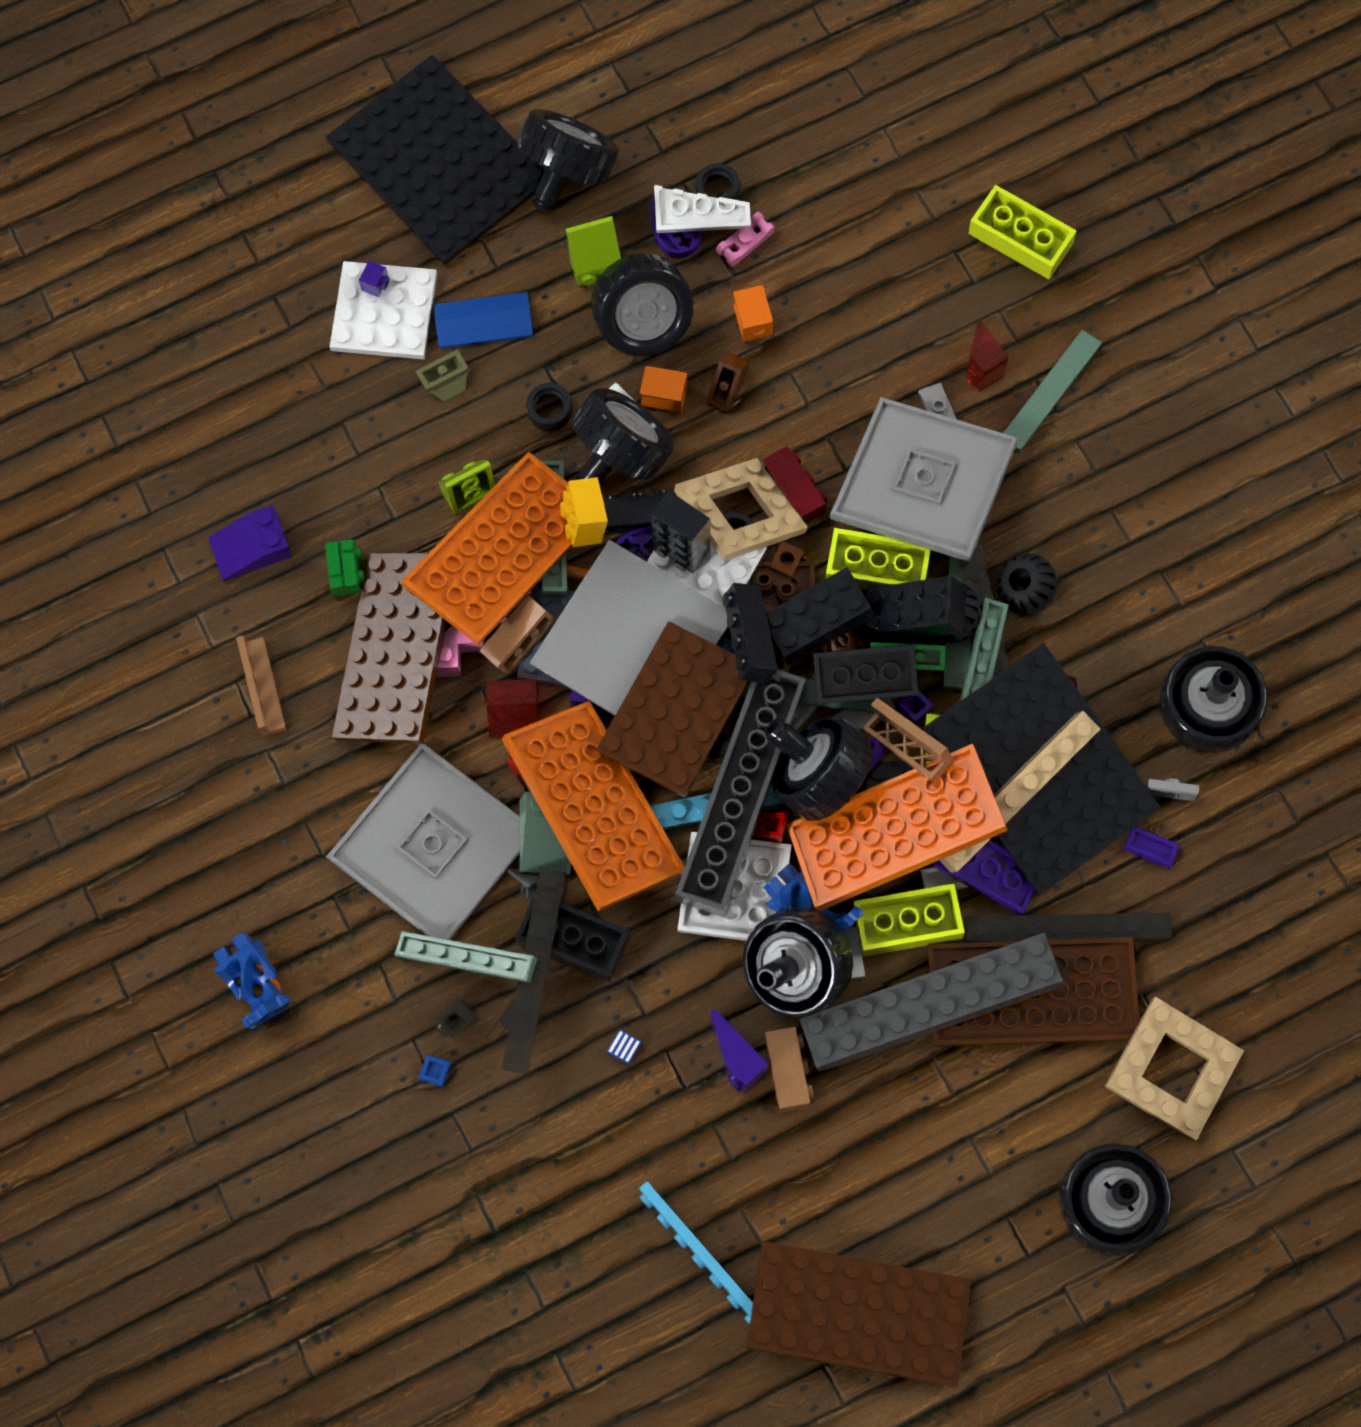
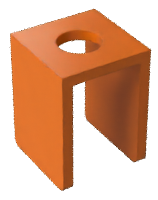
M763 285L734 291V311L743 342L773 335V319Z
M646 366L640 389V395L642 396L641 406L682 414L688 386L687 373Z

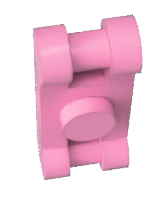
M756 212L750 218L751 228L737 230L726 241H722L716 247L715 251L720 256H724L727 259L726 262L731 267L737 265L775 231V226L771 222L767 223L760 212ZM757 226L761 229L758 234L754 231ZM734 247V248L737 249L738 251H737V252H733V251L730 250V249H732V248Z

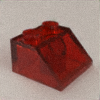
M982 321L977 323L966 374L968 382L972 386H976L979 392L1004 378L1008 357Z
M536 679L486 681L489 737H503L505 734L539 721Z

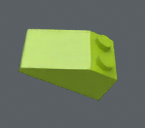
M612 216L566 229L570 263L578 286L595 283L607 267L621 259Z
M486 460L468 463L464 466L463 470L455 474H447L442 478V481L438 482L440 490L454 515L478 503L495 486L491 465Z

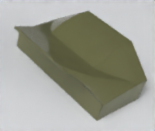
M458 349L416 370V375L426 392L434 394L443 402L466 391V377L469 373V368Z

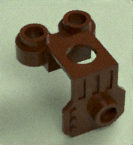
M782 541L780 545L776 546V554L769 571L757 573L754 578V585H759L762 593L769 592L772 588L777 589L776 595L781 602H786L795 597L796 587L792 583L793 574L799 561H808V558L804 556V550ZM780 556L794 562L788 566L783 565L780 562ZM766 577L769 581L763 584L759 579ZM789 587L791 592L783 593L782 588Z

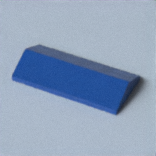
M528 292L434 304L439 349L533 337Z

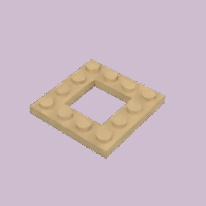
M758 458L675 485L674 492L678 497L710 518V543L723 561L806 533L807 525ZM748 488L769 518L733 530L713 502V499Z
M1153 997L1104 1087L1195 1141L1198 1139L1244 1050L1159 998ZM1164 1035L1207 1060L1185 1102L1180 1101L1142 1077Z

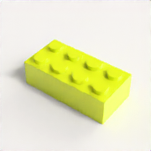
M995 185L971 219L968 234L1043 277L1050 279L1074 244L1077 231Z
M834 528L826 579L848 567L859 588L862 590L925 580L930 550L887 536Z
M955 884L853 902V908L857 906L864 912L855 921L862 957L922 947L928 944L962 940L965 933Z

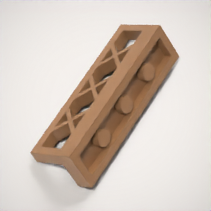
M243 635L236 637L259 731L263 737L286 731L287 728L264 637L251 641H246Z
M876 698L871 704L876 714L862 727L863 731L872 738H875L884 747L930 781L934 782L954 761L944 745L879 698ZM881 720L886 723V731L875 732L872 730ZM903 735V743L891 744V736ZM916 747L921 749V756H908V749ZM937 760L940 762L932 772L926 769V761Z

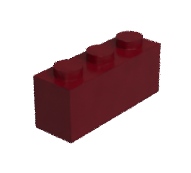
M786 446L763 459L762 465L806 524L825 513L827 499L821 490L817 491L813 485L814 479L808 470L804 471L801 467V460L795 451L791 452L789 447Z

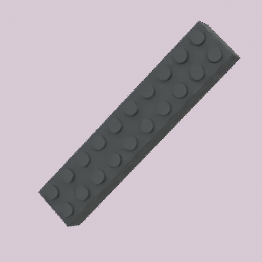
M777 670L768 683L751 682L675 894L676 902L725 917L782 755V751L772 744L771 739L768 740L766 738L765 729L776 718L783 719L784 723L792 726L805 690V678Z
M1044 932L801 1018L800 1022L816 1068L820 1073L1063 987V980Z

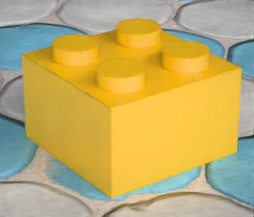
M598 477L569 481L566 491H563L564 501L560 503L561 515L566 517L567 520L565 525L567 539L571 538L573 547L601 544L608 519Z

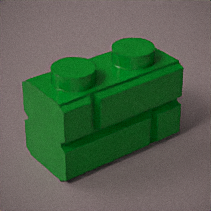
M352 539L326 543L327 567L332 595L336 597L361 593V584H365L364 570H359V562L363 561L361 547H357Z

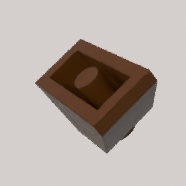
M728 352L719 361L706 403L728 412L744 381L750 361Z

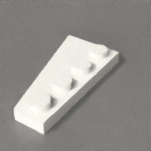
M654 185L657 233L751 228L750 202L723 197L714 198L706 194L687 193L684 190H671Z

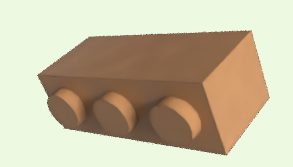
M527 595L517 605L512 614L502 622L492 637L487 639L479 651L497 668L509 676L557 620Z
M796 1027L765 1032V1041L779 1113L810 1107V1100L814 1099L812 1084L806 1083L805 1074H809L807 1059L801 1058L800 1049H804L802 1033L797 1034Z

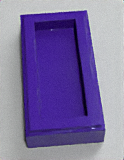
M1135 826L1130 830L1123 850L1170 869L1180 845Z

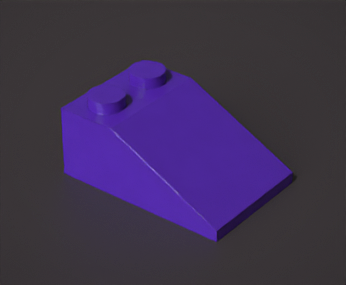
M273 504L246 514L208 537L223 581L292 558Z
M713 1008L710 1011L711 1023L728 1074V1082L737 1092L742 1090L746 1094L768 1073V1063Z

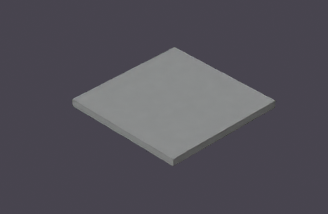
M880 397L830 513V519L970 562L1017 446L1018 438Z
M609 540L533 656L530 665L615 716L668 621L718 645L728 629L726 609Z
M423 743L417 747L326 857L426 936L451 940L507 872L508 868L520 856V816Z

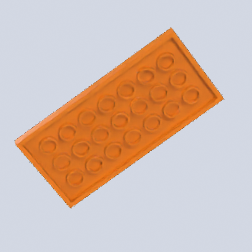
M528 451L402 580L401 585L478 646L572 547L571 538L567 539L565 532L567 520L566 517H562L560 503L564 501L563 491H566L568 482Z
M588 701L505 734L502 741L596 909L600 911L682 875L685 866L630 770L597 753L596 749L607 730L591 702Z
M973 744L950 753L954 761L934 782L913 769L855 794L841 809L827 818L818 821H807L800 818L786 824L816 910H824L1008 831ZM937 760L931 761L926 764V769L932 772L940 762Z

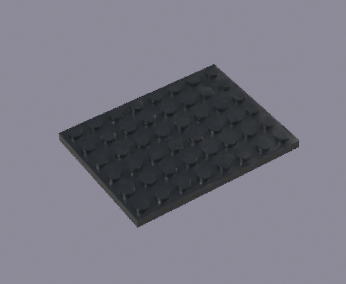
M433 55L429 56L326 136L327 142L444 266L534 196L545 172L540 165L530 160L519 150L517 141Z
M1045 643L1040 644L922 728L924 732L944 745L949 753L973 744L993 794L1075 713L1084 711L1100 728L1006 823L1008 831L996 836L1037 895L1044 893L1161 808Z

